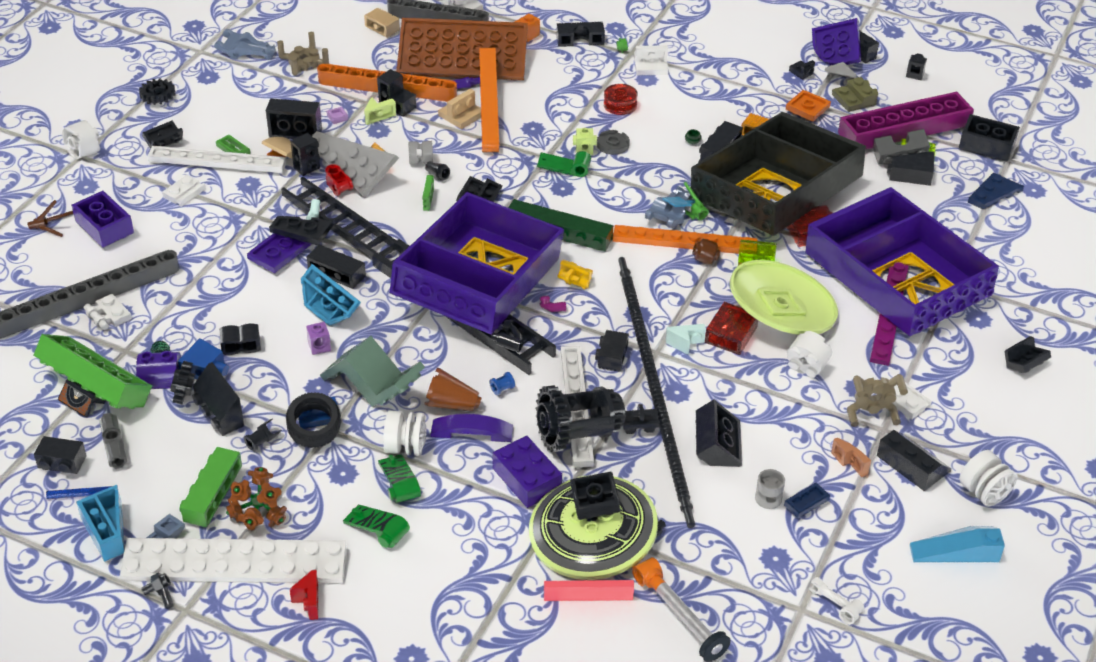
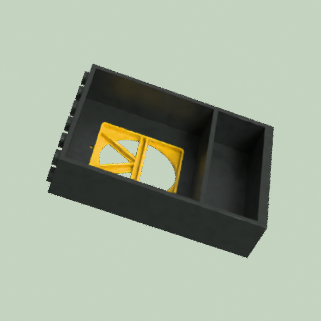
M782 111L692 166L691 189L700 202L775 236L862 177L866 146ZM777 180L788 184L794 191L784 197L753 183V181ZM742 187H747L756 192H750Z

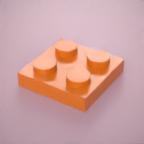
M802 90L786 104L785 110L814 122L830 107L831 101Z

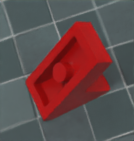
M311 570L290 588L291 602H303L304 611H308L309 620L318 619L317 570Z

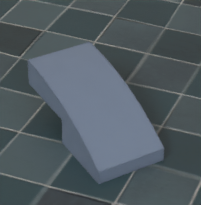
M168 514L154 525V532L146 538L176 539L185 528V523Z

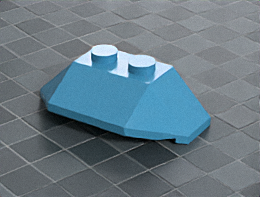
M313 264L301 277L304 306L329 326L350 318L361 303L356 297Z

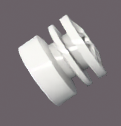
M389 410L384 426V452L400 454L402 445H405L406 455H411L412 448H414V455L421 456L427 431L424 413H418L415 422L414 412H410L407 421H404L403 411Z
M984 450L970 459L959 477L960 483L969 491L975 492V496L988 507L998 504L1007 497L1018 479L1017 473L1011 470L1008 465L1002 464L1001 459L990 450Z

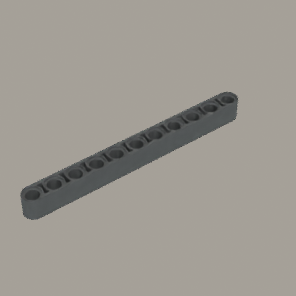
M165 250L0 311V339L82 309L86 304H95V301L110 294L116 296L175 274L179 271L177 253L174 250Z

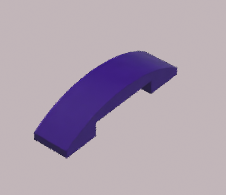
M453 414L433 419L430 436L451 439L452 433L491 436V441L512 443L513 424L485 415Z

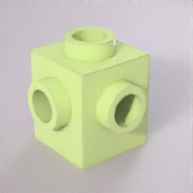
M576 128V135H573V145H576V153L585 151L593 155V145H597V135H593V128Z

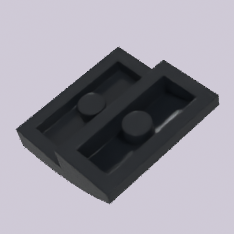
M469 176L456 201L468 192L494 202L503 185L488 178L483 182Z

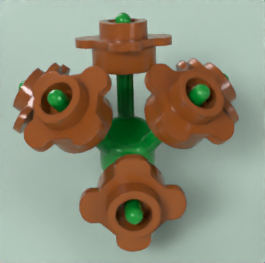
M257 467L254 471L248 472V475L252 476V483L258 485V493H251V487L247 480L231 484L232 495L227 499L229 506H226V514L229 515L230 519L234 517L237 523L239 521L243 522L248 530H254L258 524L261 525L264 522V518L258 510L264 507L268 511L266 518L270 521L268 524L270 528L274 527L275 524L280 525L285 521L287 507L282 506L280 508L277 505V498L281 495L282 491L278 487L270 486L269 479L273 478V474L269 473L266 468ZM249 498H251L250 502H247L242 505H240L238 502V500L246 501ZM250 506H254V508H248V509H246V511H245L244 514H243L242 509H245V508L250 507Z

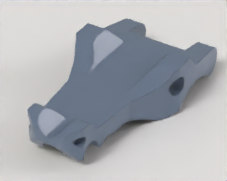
M230 29L223 31V36L228 38L225 43L217 41L214 44L217 50L228 54L231 59H238L243 55H259L270 60L273 58L274 53H276L275 45L270 46L268 42L258 41L249 32L239 34Z
M679 186L667 196L692 200L689 191ZM666 197L656 198L650 209L646 210V219L651 220L653 217L667 222V226L671 228L678 224L682 225L685 220V207H674L662 200Z

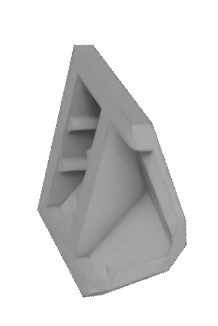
M844 62L825 68V72L853 79L858 77Z

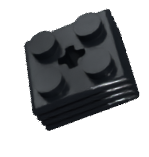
M610 471L570 480L578 520L611 515L621 511L613 472Z

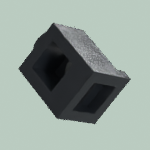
M919 53L911 55L906 77L921 81L925 73L927 58Z

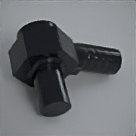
M158 572L152 575L151 583L141 587L144 595L156 591L162 597L165 609L174 606L168 591V586L171 585V582L166 573L161 574Z

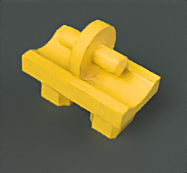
M563 259L560 263L561 267L558 278L565 280L566 284H574L587 289L592 279L593 270L583 268L574 262Z

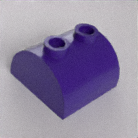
M147 351L139 353L136 361V376L152 385L151 389H170L175 369L179 370L178 360L181 358L180 352L164 351L151 353Z

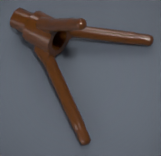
M54 200L40 216L27 223L28 228L45 230L63 237L62 233L49 228L48 222L72 215L73 211L46 218V214L57 203Z

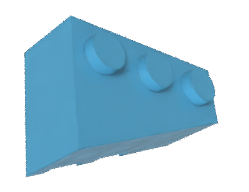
M118 485L76 501L81 520L103 561L105 562L123 554L125 545L122 501Z

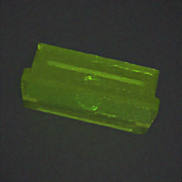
M740 240L738 266L752 260L775 261L777 244Z

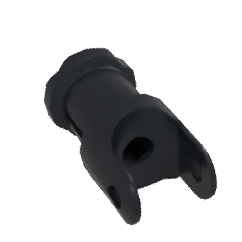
M273 418L258 426L257 430L251 435L247 434L244 436L246 446L253 452L258 450V446L262 443L269 442L282 431L279 430L273 434L266 425Z

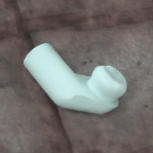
M313 199L311 201V208L306 220H311V217H319L320 200Z

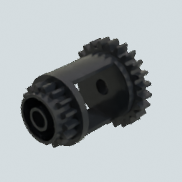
M550 385L542 386V389H539L540 393H537L538 399L536 403L538 406L535 409L537 411L538 433H541V441L544 440V447L547 446V450H550V452L564 451L563 449H566L570 439L598 435L602 438L609 437L612 433L618 432L624 425L626 416L625 405L620 394L614 392V389H606L600 386L595 387L592 391L563 394L558 387ZM590 409L591 418L572 421L571 411Z

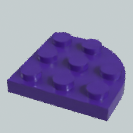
M857 18L812 28L813 48L823 62L829 65L841 62L850 65L861 62L859 20Z

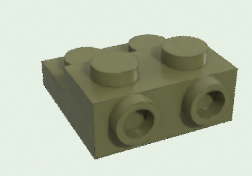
M857 77L847 80L846 86L832 89V95L850 112L876 105L878 91L876 88L872 89L868 80Z

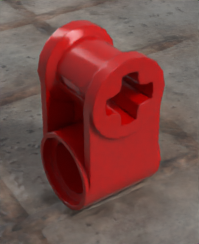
M331 164L325 168L326 184L336 196L346 190H353L351 178L345 174L340 166Z

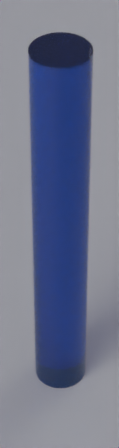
M112 486L46 491V499L90 496Z

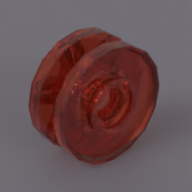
M627 84L610 85L604 90L603 106L606 111L612 114H630L637 109L638 92L636 88Z

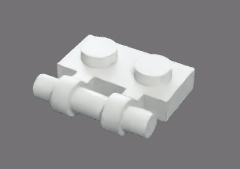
M113 294L95 301L97 307L90 304L84 306L86 315L93 319L94 324L102 328V330H107L110 323L116 327L132 319L131 313Z

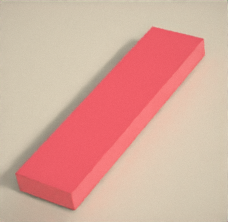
M634 580L544 581V601L633 600Z

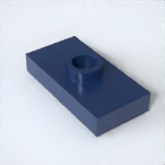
M814 483L786 499L784 506L793 515L800 518L829 501L830 494L818 483Z

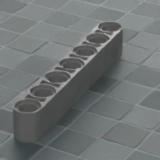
M387 0L388 13L399 19L423 18L489 21V13L482 10L417 0Z

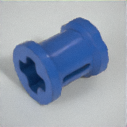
M506 372L497 379H490L489 384L493 393L500 395L501 391L514 388L515 380L510 372Z

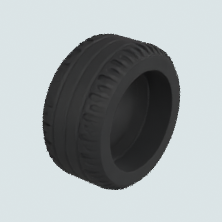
M308 392L298 396L291 402L286 412L288 433L296 443L307 448H319L329 444L338 434L341 425L340 411L336 402L331 397L319 392ZM311 409L321 410L331 418L327 426L317 431H308L301 428L296 423V420L303 412Z

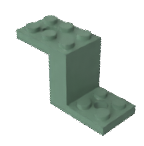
M369 336L340 356L320 374V377L325 381L330 377L335 379L338 375L344 373L373 407L378 403L383 405L389 399L391 400L398 394H402L409 388L408 384L410 382L413 383L421 376L420 372L425 366L419 361L401 372L373 337Z

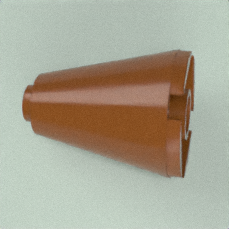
M436 368L435 372L439 374L432 378L426 395L429 401L424 402L425 406L473 411L474 408H479L482 397H479L480 392L443 369Z

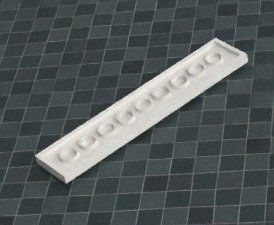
M127 538L120 579L121 581H151V576L159 572L161 574L166 573L170 581L297 583L311 570H317L318 583H343L347 545L346 540Z

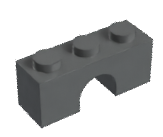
M925 130L908 132L905 145L895 144L891 136L874 139L873 151L878 165L891 163L894 156L929 152L930 144Z

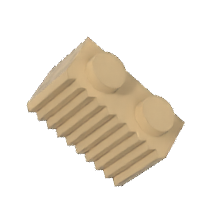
M376 8L364 15L365 26L387 38L400 30L399 18L394 15L392 16V14L383 9L381 10V8Z

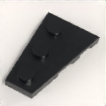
M277 216L269 226V230L271 233L318 246L334 226L335 219L328 218L325 221L318 220V217H311V220H302L296 216Z

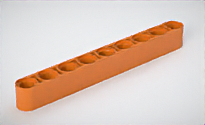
M479 48L482 152H499L496 48Z
M320 64L317 67L318 82L321 85L378 92L377 77L386 72L333 64ZM402 74L403 89L416 94V98L448 102L457 97V83L453 80Z

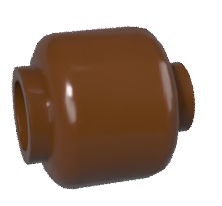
M703 238L700 241H696L692 255H694L696 261L710 265L714 260H718L720 250H718L716 242Z

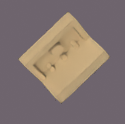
M470 88L448 101L446 106L438 110V116L460 129L481 118V108L475 105V91Z

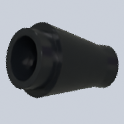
M429 161L425 165V170L438 180H446L450 175V168L446 164Z

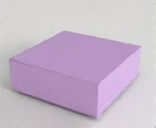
M342 107L326 111L327 117L333 124L348 120V114Z

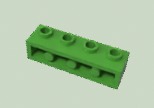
M216 447L213 454L209 455L207 464L204 469L200 470L198 479L195 484L191 485L189 494L180 504L179 510L182 514L183 522L207 528L242 467L240 452Z

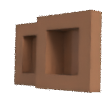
M835 438L831 453L842 466L850 464L861 477L868 475L871 460L852 444L840 438Z

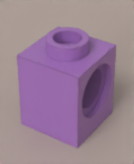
M325 322L307 325V340L312 355L331 351L330 335Z

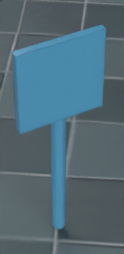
M666 197L662 199L674 207L692 206L693 203H696L695 200H684L680 197Z

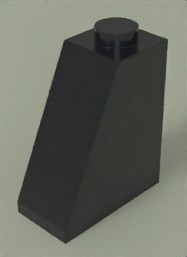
M929 151L892 157V162L888 163L887 173L890 174L889 181L931 186L934 173V152Z

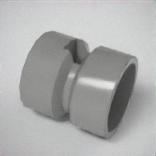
M418 141L408 142L409 164H417L420 161H423V163L433 162L432 141H423L421 144ZM416 149L422 150V156L417 155Z
M766 469L758 475L755 500L759 506L765 509H774L782 503L785 477L781 472L774 469Z

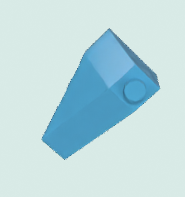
M968 526L911 542L909 546L913 562H1000L1005 544L1000 528L993 526Z

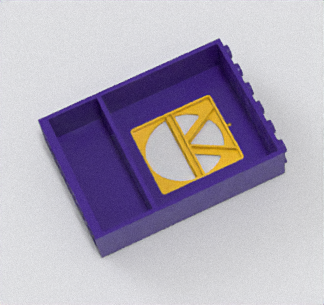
M892 187L808 224L805 253L909 337L922 332L930 326H934L938 322L963 311L971 305L977 304L985 298H989L994 293L999 265ZM896 262L925 270L893 287L880 277L883 271L894 266ZM934 276L940 287L924 284L921 281ZM914 286L936 292L937 294L919 302ZM906 289L910 300L900 292Z
M466 192L393 261L389 293L492 335L559 260L564 229ZM477 251L478 259L467 254ZM485 251L499 254L505 258L487 263ZM512 265L513 272L507 271L500 267Z

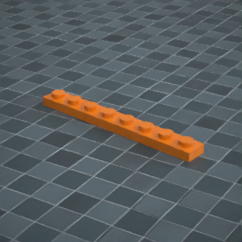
M615 225L613 232V242L693 249L696 241L704 238L716 242L720 252L756 255L757 238L625 225Z

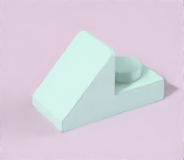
M705 324L667 327L666 344L685 354H689L690 344L705 342Z

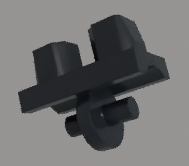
M638 404L637 410L625 411L626 416L623 430H625L626 434H634L636 429H644L647 433H653L656 428L660 427L657 409H644L643 404Z

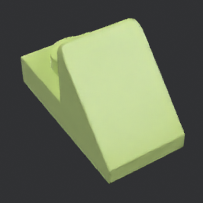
M371 97L364 109L365 124L368 125L396 116L395 101L389 99L377 103Z

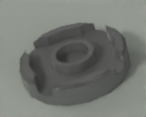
M617 130L601 132L599 137H597V148L606 154H621L627 151L630 146L629 137L624 132L622 134L618 133Z

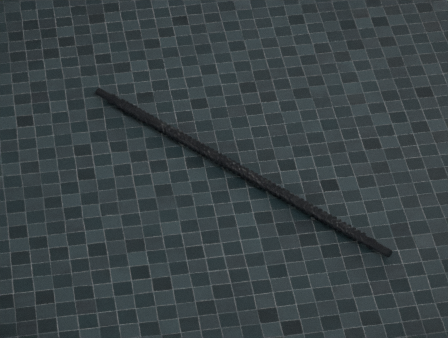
M620 257L618 262L620 266L619 273L622 276L621 282L634 326L654 409L658 411L659 429L668 464L670 465L669 468L675 491L677 492L678 501L681 503L680 510L684 513L687 527L693 528L695 526L692 514L693 505L689 501L690 495L687 482L685 481L686 478L678 454L633 280L630 276L631 272L627 268L625 258Z

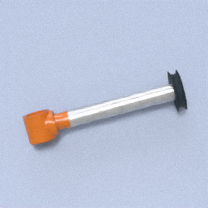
M651 557L632 568L636 582L642 587L646 585L648 588H653L703 643L700 647L699 655L703 657L704 661L712 662L727 651L731 642L730 637L726 636L724 631L714 634L710 632L663 580L662 568L655 558Z

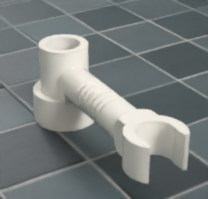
M818 577L811 581L813 585L809 590L812 593L819 594L820 596L824 595L842 607L839 611V617L844 623L851 625L859 618V614L864 610V604L860 600L854 599L852 602H849L829 589L823 580Z

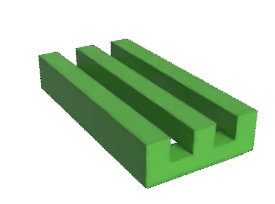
M229 134L215 141L216 146L224 152L251 154L250 148Z
M427 175L422 196L423 211H429L431 208L434 193L433 175Z

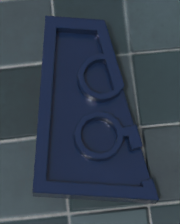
M992 173L973 192L968 199V203L978 208L986 209L998 203L1004 197L1009 198L1015 192H1022L1024 186L1000 174Z

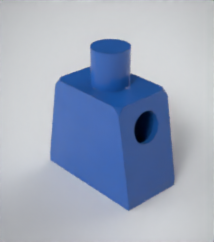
M201 338L178 360L179 370L183 361L193 363L191 373L195 374V379L199 378L208 363L213 362L223 376H226L229 371V365L224 362L223 352Z

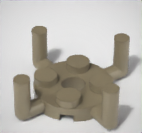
M312 31L308 32V48L296 46L290 53H285L283 41H277L279 58L288 60L294 76L300 71H307L309 67L314 69L320 64H329L328 49H322V59H320L318 49H316L315 34Z
M897 374L890 380L880 377L881 380H874V377L863 380L858 375L854 376L853 382L856 390L854 396L856 402L847 407L851 426L856 427L859 425L855 411L860 408L869 411L871 414L878 413L881 409L886 408L889 410L893 425H899L901 423L896 406L893 404L896 401L894 386H898L901 395L908 393L903 375Z

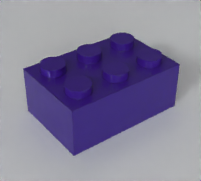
M103 190L71 205L75 222L102 248L134 233L131 216Z
M527 435L492 452L493 470L526 508L537 504L549 491L562 484V473Z

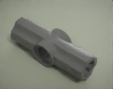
M106 413L99 418L108 463L110 467L115 469L122 468L128 462L117 415Z

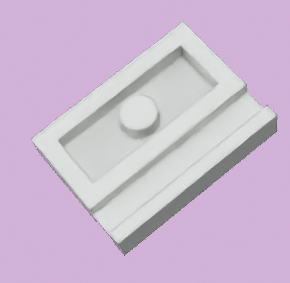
M185 175L164 190L162 195L163 198L175 204L178 203L182 207L206 190L205 183L201 184L199 180Z
M905 382L908 390L906 395H901L898 386L895 385L896 401L893 404L911 420L925 411V408L931 406L932 401Z

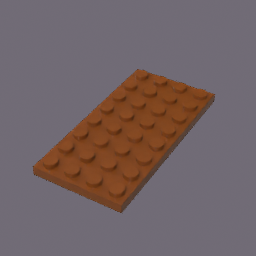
M402 18L396 72L416 76L480 77L479 48H496L497 79L524 80L528 23Z

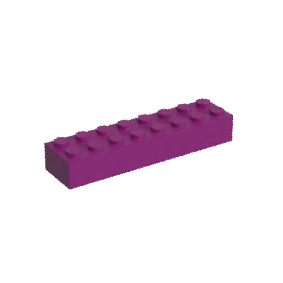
M956 91L840 117L838 134L865 145L866 149L873 148L874 139L891 136L893 142L897 143L905 141L907 133L924 129L927 136L965 127L970 114L974 113V109Z

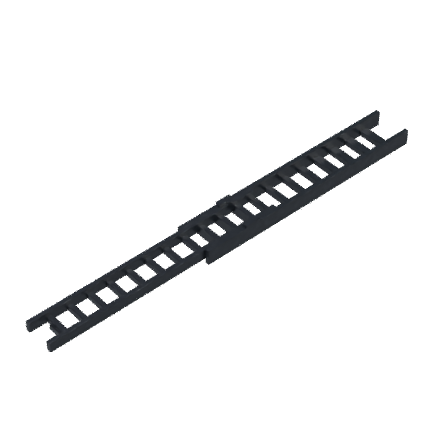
M305 177L300 178L301 185L308 190L298 196L285 187L281 189L283 197L306 213L310 211L311 202L308 204L303 199L312 194L319 197L317 200H320V204L323 202L330 204L329 207L319 212L318 220L327 221V214L336 209L339 210L342 214L334 218L335 224L331 230L371 257L373 266L391 278L394 260L390 261L385 256L395 250L402 254L409 247L408 244L401 239L395 240ZM347 217L354 221L344 228L337 224ZM359 225L366 229L356 236L349 233V231ZM371 233L377 237L368 244L361 241ZM383 241L389 245V247L379 253L372 249ZM511 314L505 320L514 321V326L522 334L523 344L527 341L534 344L520 355L515 351L498 346L496 341L491 340V334L445 316L528 375L531 374L532 363L528 360L537 353L544 351L553 358L556 356L555 344ZM500 330L497 334L505 333V331Z

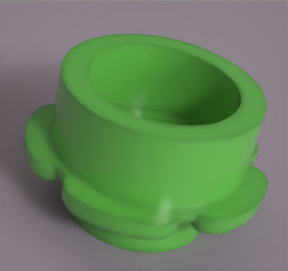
M619 38V41H616L617 50H621L622 53L628 50L626 38Z

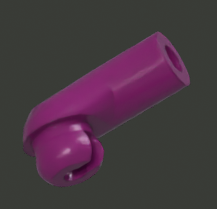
M549 296L540 297V306L549 312L566 311L567 309L566 302L552 303Z

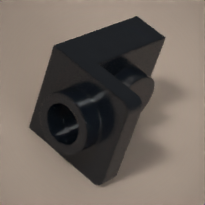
M811 60L807 63L798 61L789 66V71L803 80L814 74L815 61Z

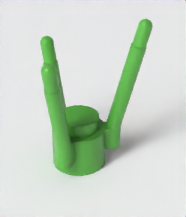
M684 182L686 189L696 202L691 206V212L685 210V214L692 220L695 218L698 220L705 219L709 214L708 209L699 201L688 183Z

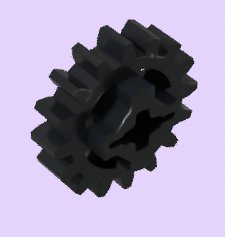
M161 78L158 80L152 79V81H146L147 84H141L142 87H139L140 99L143 102L147 101V104L153 103V105L159 103L162 105V102L168 103V99L173 100V96L176 95L175 85L172 84V81L168 82L167 79L164 81Z
M183 361L181 369H175L170 391L174 392L173 403L183 405L185 396L191 395L195 381V374L191 373L193 363Z

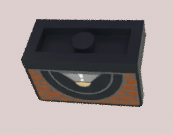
M66 379L58 397L60 402L85 417L89 415L94 403L105 404L106 400L97 398L94 392L82 389L81 384L71 382Z

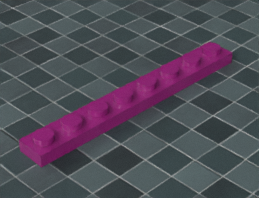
M901 262L894 263V266L889 267L886 282L893 287L905 281L909 265H904ZM881 313L879 314L870 362L889 366L897 326Z

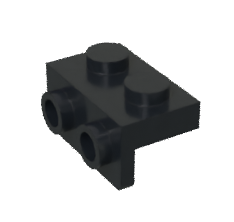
M173 120L142 132V137L150 149L152 146L166 147L169 144L178 143L182 139L183 129H178Z
M1032 336L1004 351L1007 368L1020 373H1027L1032 368L1043 364L1044 361L1051 358L1050 350L1035 347V340Z

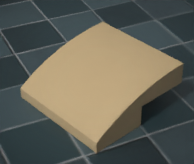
M271 137L262 141L261 144L286 157L292 158L289 139Z

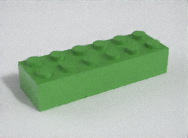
M41 334L33 356L40 359L41 364L53 367V371L68 376L67 379L69 381L81 384L82 389L94 392L97 398L109 401V405L117 409H121V407L129 409L144 407L152 385L70 336Z

